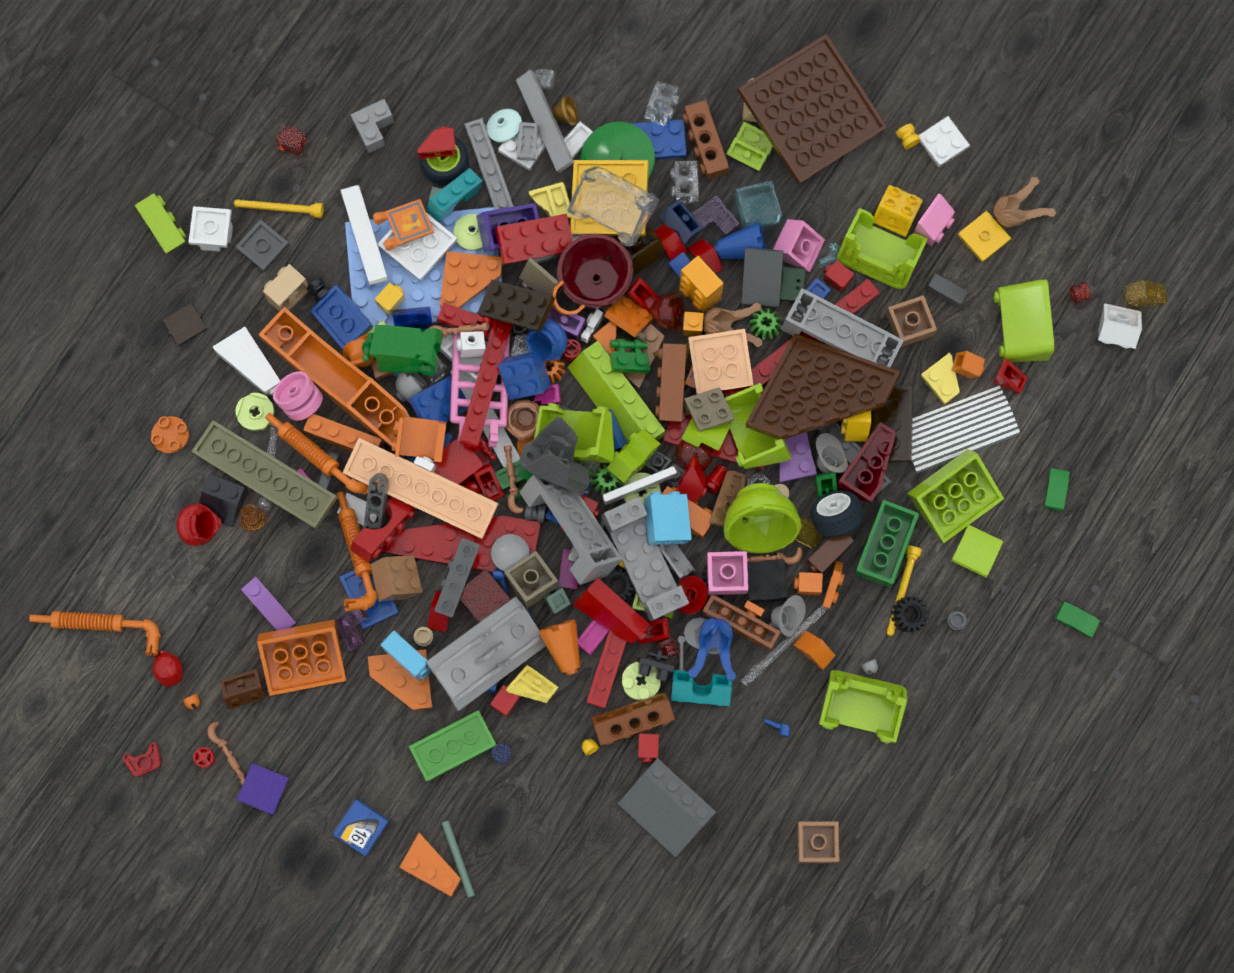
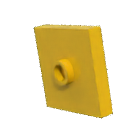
M987 211L958 233L959 238L982 263L1011 240V237Z

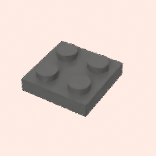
M260 219L236 245V249L265 272L289 246V243Z

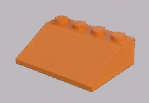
M335 619L258 634L257 644L269 696L346 681Z

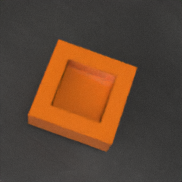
M747 601L743 608L746 613L759 620L764 613V609L750 601Z

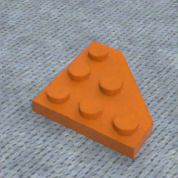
M446 251L440 308L443 302L462 308L470 299L475 298L490 285L491 280L497 281L501 277L502 257Z
M426 649L417 650L427 660ZM388 654L368 656L371 678L412 710L433 708L429 676L425 680L420 679L418 682Z

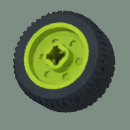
M455 137L456 156L419 160L421 170L428 180L439 185H447L468 169V152L464 143L459 138Z

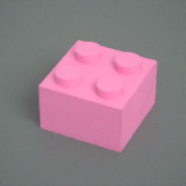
M747 551L707 553L708 595L747 594Z

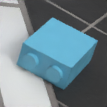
M676 491L670 492L668 495H662V492H653L644 499L645 510L648 514L646 516L648 545L685 544L692 540L687 494H680V492Z
M395 631L381 644L383 650L418 682L420 679L425 680L431 673L430 668L425 663L427 660Z

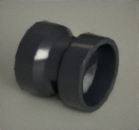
M319 277L313 280L306 290L310 295L315 296L317 302H320L331 289L326 287L324 281Z

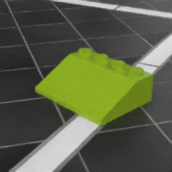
M969 449L907 493L916 509L942 543L948 541L1004 500L979 455Z

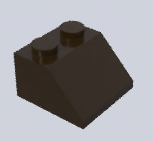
M647 226L645 236L614 237L628 251L635 275L665 255L661 239Z

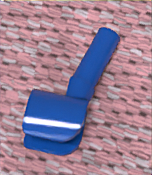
M495 568L493 579L500 580L504 594H508L504 571Z
M765 719L764 723L779 729V735L789 737L790 727L788 725Z

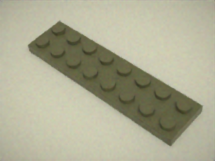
M212 420L191 451L316 530L338 498L335 494Z

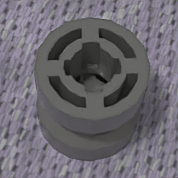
M540 504L533 507L527 505L525 520H537L539 523H544L547 505Z

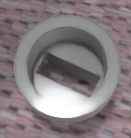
M876 659L861 664L863 671L868 675H872V672L876 673L878 670Z

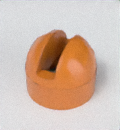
M197 693L183 700L185 706L191 710H194L193 703H195L197 708L200 705Z

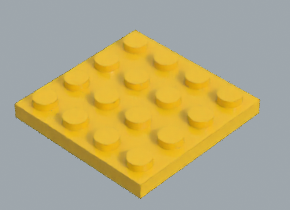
M574 160L571 234L586 235L592 233L607 236H645L649 161Z

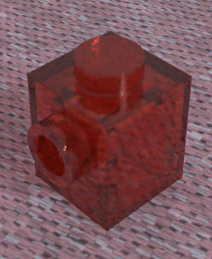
M283 126L282 131H279L276 136L279 149L298 156L301 155L307 140L305 134L295 127L290 126L287 128Z

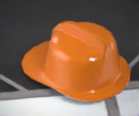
M368 334L347 343L343 348V357L356 367H367L375 358L370 355L368 362L362 359L364 355L362 344L368 339Z

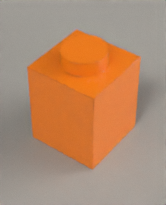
M968 351L958 352L955 356L952 371L969 379L980 377L984 370L985 359Z
M799 572L798 578H794V589H797V595L820 596L822 593L823 573Z

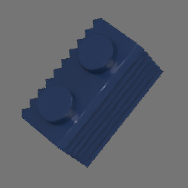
M678 200L670 205L660 218L669 228L676 231L685 246L696 238L703 229V226H700L696 217H693V214L684 206V203H681L682 200Z

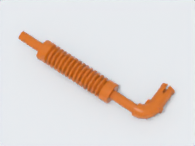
M271 413L265 416V419L278 429L277 435L319 468L326 476L334 475L346 485L345 487L354 493H368L369 485L347 477L338 469L339 463L321 450L320 447L297 430L291 423L286 422L283 424Z
M338 492L337 497L342 510L338 514L340 524L348 545L347 547L349 548L356 576L363 579L367 592L365 596L360 598L345 599L344 607H347L345 608L346 611H366L375 604L377 599V592L374 591L369 576L372 574L371 563L366 562L350 550L352 541L361 531L355 510L348 507L344 492Z
M52 611L51 616L30 615L29 618L30 622L50 623L52 628L57 629L73 628L79 630L80 628V630L95 629V631L110 630L112 632L113 630L114 632H122L124 627L143 628L147 631L146 637H148L145 654L152 656V653L153 656L158 655L161 634L157 625L151 620H124V616L119 614L102 615L101 613L84 614L83 612L80 614V612L69 613L65 611Z

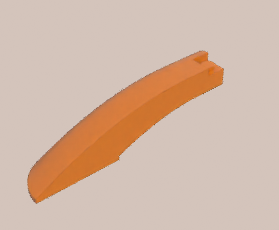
M283 307L259 333V338L297 372L306 373L326 397L392 448L393 439L397 440L398 432H394L395 421H399L400 416L409 417L406 409L371 377H368L345 359L288 309Z

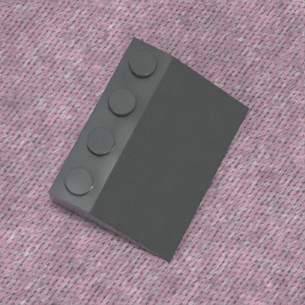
M658 758L618 802V805L675 858L716 813L714 809Z

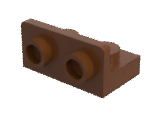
M258 669L220 680L223 699L228 709L237 708L265 698Z

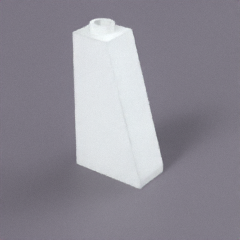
M246 327L213 346L218 356L267 397L269 395L273 396L274 389L280 382V379Z

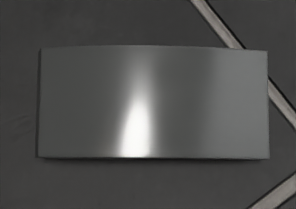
M658 450L655 451L645 464L654 473L672 466L675 467L676 477L665 481L677 488L678 482L684 473L683 469L675 465L671 459Z

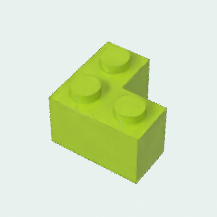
M645 429L639 433L634 432L628 439L630 443L628 445L625 444L619 452L616 451L614 453V461L607 467L623 483L639 472L660 446V443Z

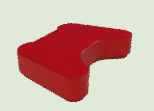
M154 742L150 744L147 753L133 757L125 754L123 756L124 762L136 777L156 770L162 764L158 744Z

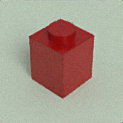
M836 260L833 265L830 263L824 270L825 276L823 280L842 293L853 280L854 273Z
M503 685L490 705L499 713L508 717L520 700V696L507 692V687Z
M639 734L638 759H642V763H654V760L658 758L659 734Z

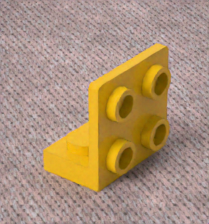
M889 185L874 215V223L906 237L923 200Z

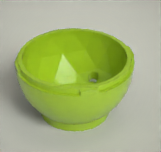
M765 483L752 484L740 490L736 499L730 505L724 520L725 539L735 548L747 551L748 553L764 554L782 549L795 540L801 529L800 517L794 504L777 487Z

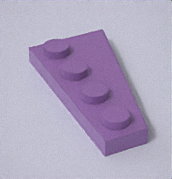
M807 433L785 439L792 459L779 463V484L816 476L817 472Z

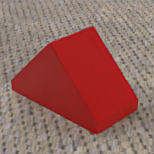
M662 224L653 231L661 239L665 255L670 261L681 252L687 253L676 231L665 224Z
M701 239L687 248L693 259L699 256L715 274L723 270L714 247L706 240Z
M640 277L637 278L627 292V298L647 310L651 315L662 301Z
M1004 359L993 383L1021 394L1028 377L1008 359Z
M491 464L473 473L485 497L495 501L505 496Z
M436 591L430 606L427 628L446 633L450 617L435 612V607L441 594L440 591Z
M667 618L648 622L650 625L645 630L648 632L641 641L638 640L639 645L669 642Z

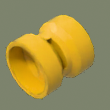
M911 123L901 127L896 132L898 138L903 140L902 145L905 149L912 148L921 141L919 135L915 134V128Z

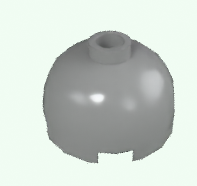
M400 373L396 379V389L398 391L396 395L402 402L407 401L410 403L408 398L429 387L418 373L415 375L413 373Z

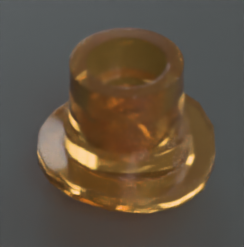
M253 504L245 505L241 509L240 524L244 530L255 531L265 525L267 517L262 509L256 508Z

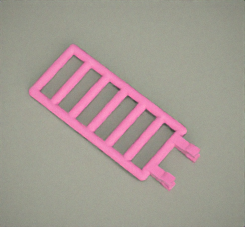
M453 333L450 421L459 424V444L466 417L458 416V406L469 407L471 399L458 398L459 389L474 390L476 382L459 381V371L479 373L481 365L460 364V351L456 350V339H459L460 333L457 335ZM510 334L508 337L503 359L509 357ZM502 376L501 385L495 384L493 391L501 392L500 402L490 401L488 408L500 410V420L486 418L484 426H489L488 447H496V443H498V427L504 428L507 426L508 394Z

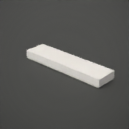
M672 466L604 494L603 501L605 506L675 478L677 475L675 467Z

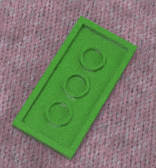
M478 710L412 744L409 748L426 782L497 745Z

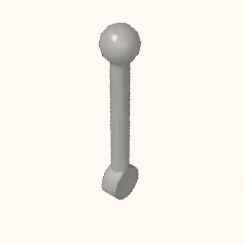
M684 636L678 637V643H680L679 671H685L683 669Z

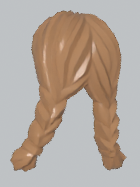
M1032 177L1029 184L1017 194L1003 196L996 202L994 215L1001 225L1014 227L1023 224L1026 220L1035 219L1042 215L1055 216L1056 212L1053 208H1038L1027 211L1018 209L1020 202L1026 199L1040 182L1037 177Z
M757 302L749 308L736 311L719 307L712 308L703 318L706 335L733 331L734 329L730 325L734 321L759 311V309H762L761 304ZM746 333L747 342L753 343L756 347L762 345L763 341L760 338Z

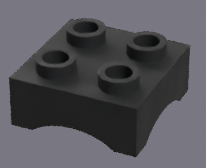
M784 559L747 562L748 601L754 603L787 600L788 593Z

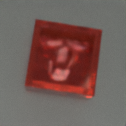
M486 569L465 585L460 597V602L478 623L510 600Z

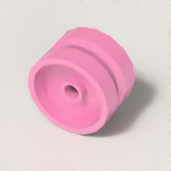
M299 371L287 375L277 384L273 392V399L291 420L299 421L308 418L316 412L322 403L323 393L306 373Z

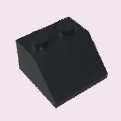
M209 474L201 491L199 503L207 506L218 518H221V523L233 527L248 491L245 487Z

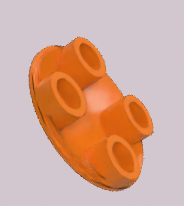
M173 416L159 418L151 432V442L163 453H175L181 450L189 438V430L186 423L180 418Z

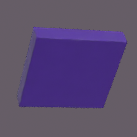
M252 763L236 800L273 815L288 777Z

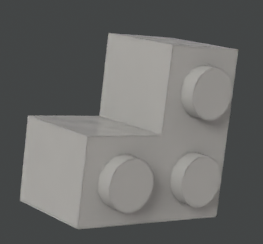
M385 99L351 114L353 124L368 154L385 146L379 129L394 123L392 113Z

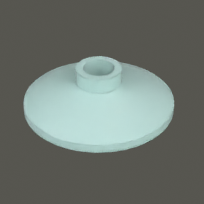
M500 110L489 119L487 133L493 141H510L519 133V122H522V119L515 110Z

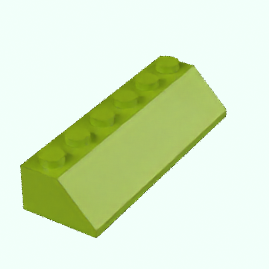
M599 341L582 351L567 367L596 407L602 406L607 407L608 410L612 409L628 442L626 445L630 443L628 439L634 432L639 433L643 429L657 441L665 436V429L623 373L612 372L610 356Z

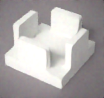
M193 206L189 244L199 245L201 250L220 251L221 247L227 248L228 243H231L232 211L230 209Z

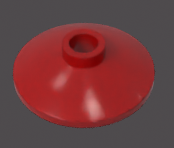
M687 576L678 583L677 587H682L689 604L679 608V610L685 614H695L705 606L708 599V588L700 577Z

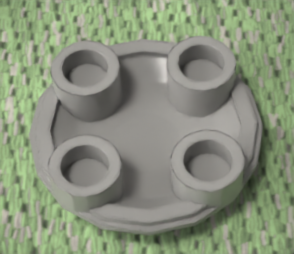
M513 534L503 535L498 538L491 549L492 561L502 571L508 570L529 556V548L525 540Z

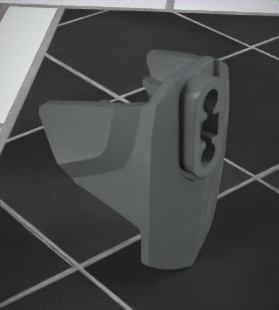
M561 417L553 420L532 442L523 446L519 462L524 469L532 474L577 493L584 492L589 486V476L586 467L573 461L578 438L573 429Z

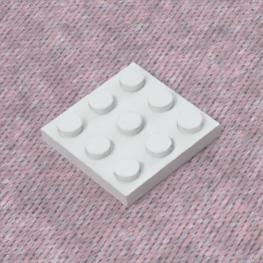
M429 214L427 216L434 233L387 251L384 241L395 238L391 228L377 244L380 249L420 282L457 241L456 236Z

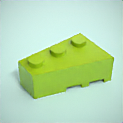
M153 193L137 203L135 207L167 254L185 243L183 238L186 235L181 227L177 229L173 222L176 220L170 211L166 212L163 208L166 204L161 196L156 197Z

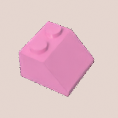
M941 194L936 196L917 223L914 234H920L928 238L926 243L931 247L935 242L939 243L944 236L942 232L945 228L949 229L955 220L953 219L955 211Z
M787 219L773 250H784V262L810 272L825 239L804 221Z

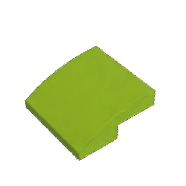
M743 122L727 155L760 171L773 145L762 130Z
M692 418L681 439L698 448L702 442L719 451L732 424L725 423L699 432Z
M968 525L951 561L987 578L1003 541Z

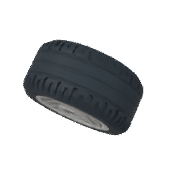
M845 490L824 494L815 501L810 511L816 531L820 535L830 538L842 537L853 532L861 524L864 517L858 497L854 493Z

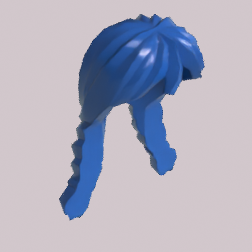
M710 618L702 624L698 636L699 653L697 654L694 668L688 672L690 677L695 678L704 666L709 650L715 646L719 650L720 660L725 669L727 680L734 681L736 675L731 668L729 654L733 632L726 620Z

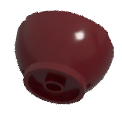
M592 233L583 235L570 243L562 252L557 268L559 282H564L561 288L565 294L576 304L593 309L607 307L621 299L630 286L633 274L632 260L625 247L614 238ZM610 256L612 257V260L610 261L606 259V257ZM599 276L600 280L594 281L593 278Z

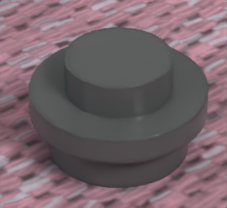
M954 611L948 616L947 623L951 629L958 631L966 626L967 618L964 613Z

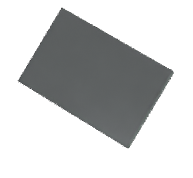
M745 248L742 304L753 305L758 302L763 306L779 307L784 250Z

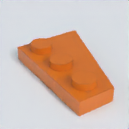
M418 833L399 868L452 897L461 878L425 838Z

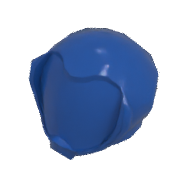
M546 319L541 333L530 330L527 334V351L540 350L543 361L558 360L567 348L568 340L565 330L553 320Z

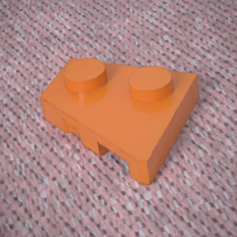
M835 562L823 601L824 607L830 608L832 603H836L839 592H836L837 585H842L845 576L841 574L842 562Z

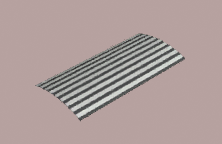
M994 387L913 418L912 461L917 473L952 461L967 449L975 452L1020 435L1015 417L1001 387Z

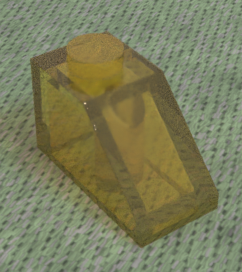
M1142 280L1125 286L1127 304L1149 306L1167 303L1165 285Z

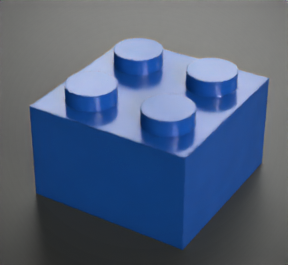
M540 350L509 356L498 364L509 400L542 394L551 386Z

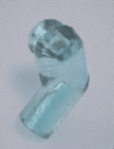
M835 242L828 245L827 256L818 259L821 268L836 262L840 246Z

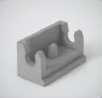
M661 544L658 546L665 562L670 566L679 582L695 572V569L677 544Z

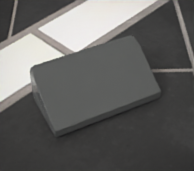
M938 274L934 275L926 289L958 308L968 294V291Z

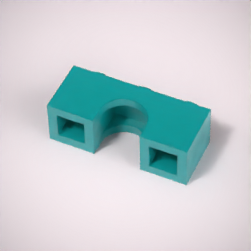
M469 168L431 197L426 210L440 223L453 212L454 207L462 199L467 202L479 192L482 180Z
M674 670L671 701L730 706L732 680H727L726 675L713 674L712 681L709 684L699 685L694 682L693 677H690L689 671Z

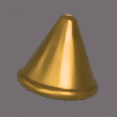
M564 95L551 109L557 122L572 126L576 125L578 110L570 96Z

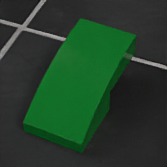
M1050 469L1048 487L1045 494V508L1064 510L1069 471Z
M1065 601L1062 602L1055 616L1056 620L1069 628L1076 629L1088 638L1093 637L1100 623V620Z

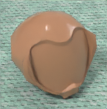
M529 400L517 401L508 408L507 426L504 428L520 441L534 436L540 406Z

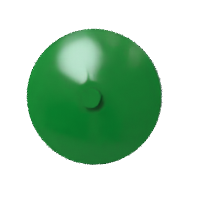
M612 122L597 128L587 138L581 152V160H648V180L653 174L655 167V150L651 140L643 130L626 122Z

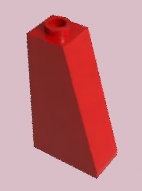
M599 578L573 604L575 608L631 644L637 639L641 641L648 633L645 630L650 624Z

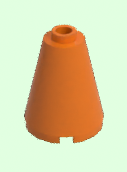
M575 619L539 630L541 639L562 673L566 672V675L578 672L577 668L580 667Z

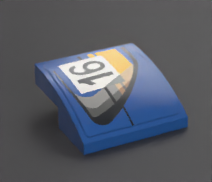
M356 799L333 835L364 856H367L390 820Z

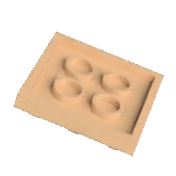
M745 329L688 337L697 394L718 387L722 391L754 386Z

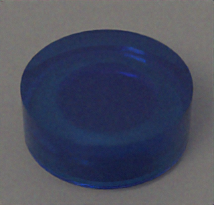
M497 744L492 749V757L495 762L504 764L510 760L511 750L506 744Z

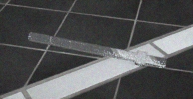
M822 604L791 636H788L758 665L755 664L750 669L751 672L740 681L742 685L746 687L753 679L761 676L764 673L763 670L829 608L824 607Z

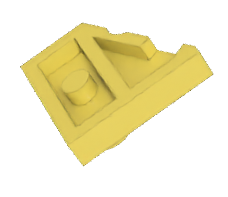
M563 182L529 191V196L549 217L567 214L568 220L571 219V206Z
M950 353L921 374V378L944 405L960 393L956 373L952 371L953 360Z
M526 665L506 691L547 703L559 687Z

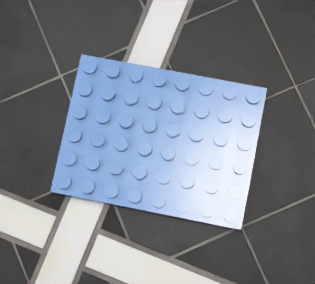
M494 207L453 211L440 224L454 235V226L461 217L467 214H480L485 211L494 210ZM370 220L377 244L391 230L388 220L379 225H376L374 220ZM345 222L352 301L372 323L371 329L382 320L387 325L400 327L440 323L437 322V317L441 310L440 300L446 254L420 282L378 247L388 280L372 285V289H367L365 283L366 275L363 273L364 266L350 222ZM474 227L469 228V232L476 230ZM457 242L447 251L499 257V250L485 253L483 247L478 250H467L462 248ZM389 282L393 286L398 285L402 288L405 301L391 316L377 306L374 300ZM489 286L475 298L470 299L460 309L477 313Z

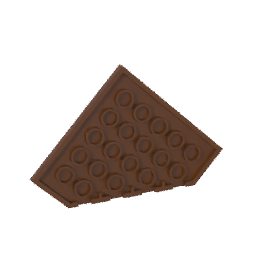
M794 334L749 416L746 428L778 440H784L885 406L900 377V371Z

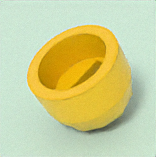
M587 739L582 743V749L586 756L593 754L599 749L598 744L593 739Z

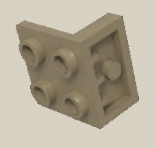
M720 387L684 398L683 413L685 416L691 414L699 432L734 420V416Z

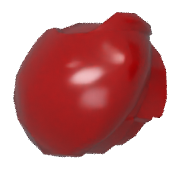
M201 503L187 505L181 510L176 520L177 534L185 544L194 547L208 543L221 527V518H218L211 509Z

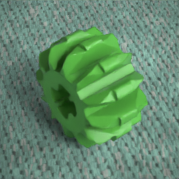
M767 308L766 313L759 309V314H753L754 319L750 320V324L753 326L750 330L751 332L757 331L755 337L762 335V340L764 341L766 336L772 340L773 335H779L778 330L782 328V325L779 323L781 322V317H776V311L770 314L769 308ZM763 322H766V324H769V327H766V325H763Z
M606 463L603 464V470L598 466L596 467L598 473H592V477L595 478L592 480V485H597L595 491L602 489L601 495H604L606 491L611 492L618 489L617 486H623V482L607 469ZM610 476L612 482L605 483L604 477Z

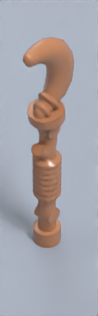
M487 322L482 323V325L459 326V328H443L439 325H433L429 328L439 329L442 331L443 336L447 337L451 333L457 335L461 332L480 331L481 329L484 331L489 330V324Z
M511 445L504 446L511 488L509 489L511 494L508 497V507L514 513H521L524 509L517 507L515 504V497L519 489L515 486L514 481L517 478L514 477L515 469L512 462Z
M798 547L796 554L792 557H786L783 553L777 552V555L773 556L768 554L765 556H751L747 558V562L784 559L785 564L794 565L802 558V549Z
M213 722L208 727V737L212 742L218 744L219 748H222V751L228 758L227 761L233 771H236L238 778L241 780L240 783L243 785L245 780L244 773L241 772L238 762L232 756L233 752L228 751L227 741L217 737L215 729L219 723Z

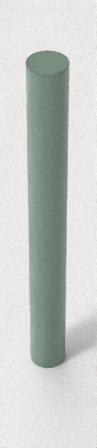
M449 820L442 823L464 889L468 898L473 897L475 893Z

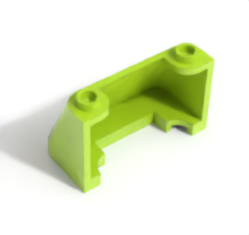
M859 208L837 255L838 261L846 267L896 289L905 288L928 238L920 234L909 235L907 241L872 226L874 223L873 215Z
M1047 279L997 288L994 292V302L1001 308L1004 339L1002 346H999V356L1003 357V361L1008 359L1011 363L1049 360L1054 352V336Z
M761 383L725 398L734 416V420L728 423L732 424L730 430L738 448L736 460L740 467L743 466L744 469L782 463L792 459L785 439L778 440L746 428V422L764 391Z
M548 403V406H540L534 439L553 420L561 417L573 429L578 438L573 460L613 463L615 454L612 413L608 411L607 407L597 406V409H593L592 412L562 410L559 408V405Z
M832 670L828 680L819 724L826 729H834V727H838L841 724L877 733L880 741L884 743H896L907 702V689L901 685Z

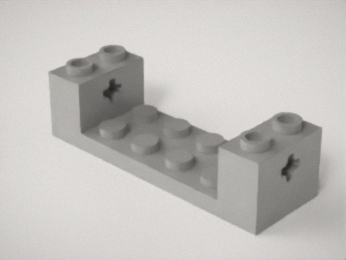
M803 288L799 292L781 328L782 331L792 336L794 334L799 335L803 331L836 349L889 368L904 341Z
M534 474L521 489L520 494L529 507L546 503L580 554L578 560L570 568L578 583L581 585L594 581L597 578L607 577L622 558L580 494L555 485Z
M640 497L605 512L601 518L616 550L622 558L621 561L651 622L686 606L689 602L682 587H677L658 545H648L645 519L648 514Z

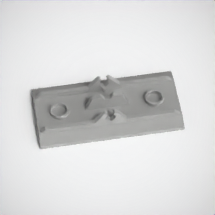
M515 596L425 663L451 698L456 710L460 711L546 645L540 637L536 624Z

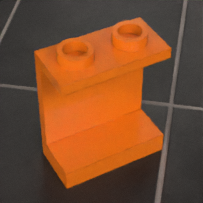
M400 416L399 421H395L394 432H398L397 440L393 439L392 451H396L395 457L405 455L423 458L425 456L434 459L435 462H441L446 421Z

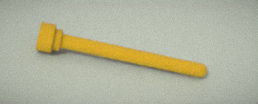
M247 200L234 201L235 207L310 213L314 218H322L324 212L323 203L304 206Z
M907 545L905 554H907L906 558L908 559L896 601L905 597L914 562L921 556L922 549ZM891 618L887 629L888 636H893L896 629L894 625L896 622L892 621Z

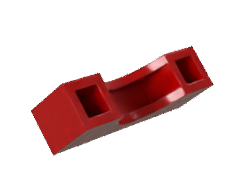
M391 497L385 509L389 523L381 529L364 528L352 541L350 550L368 563L373 558L377 559L382 553L384 545L388 546L394 539L393 535L396 532L400 533L405 527V522L415 516L417 512L415 510L416 507Z

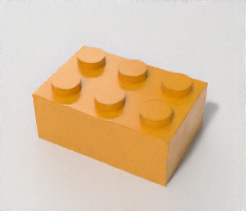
M697 256L681 270L679 290L684 297H689L693 301L692 305L697 311L701 310L705 314L721 300L724 283Z

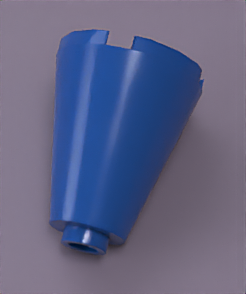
M754 223L718 240L717 245H714L717 256H720L721 259H745L746 247L767 249L764 243L765 237L761 223Z

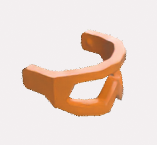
M560 281L551 293L555 297L552 306L560 314H577L585 307L584 305H580L575 311H566L559 307L556 301V292L564 283Z

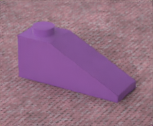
M257 577L253 578L241 589L276 630L291 628L296 624Z

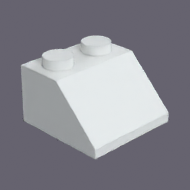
M1104 303L1098 330V340L1105 344H1117L1123 348L1136 349L1142 331L1141 311Z

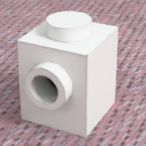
M483 331L460 333L459 339H456V350L460 351V358L483 357L485 352Z

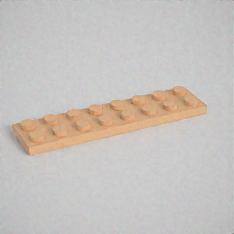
M358 438L343 471L344 474L369 485L370 479L375 474H385L389 481L388 495L481 539L484 537L499 504L434 472L417 466L400 456L395 457V454L361 438ZM377 479L375 482L378 483L377 489L379 490L383 483H380V479Z

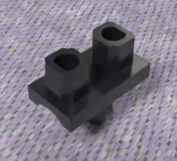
M660 647L657 648L656 652H648V656L653 657L654 661L638 657V674L649 677L652 666L658 668L655 679L667 681L670 671L673 672L675 667L659 662L660 660L667 661L668 655L662 654V648Z

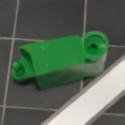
M375 325L374 333H368V339L362 344L363 361L368 362L370 355L374 356L381 372L417 373L419 371L424 375L432 376L436 373L437 354L441 348L443 333L436 328L422 331L419 328Z

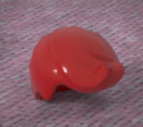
M160 650L153 660L152 670L154 677L163 686H174L180 683L183 678L182 663L172 653Z

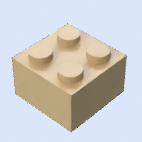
M289 264L287 267H282L277 273L278 276L273 281H268L263 290L267 301L279 312L283 307L290 311L308 293L306 290L308 287L306 278Z

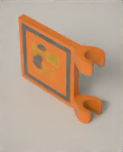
M421 199L373 215L376 225L388 220L395 235V238L384 241L387 251L434 233Z

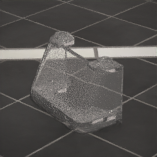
M595 166L583 171L567 212L571 213L578 220L588 217L617 232L621 244L633 246L655 211L659 199L602 167Z

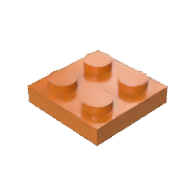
M624 295L604 315V317L633 337H636L654 318L647 310L641 308Z

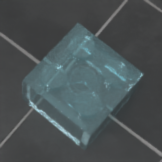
M772 181L736 189L734 200L743 228L754 223H761L762 227L780 223L783 214Z

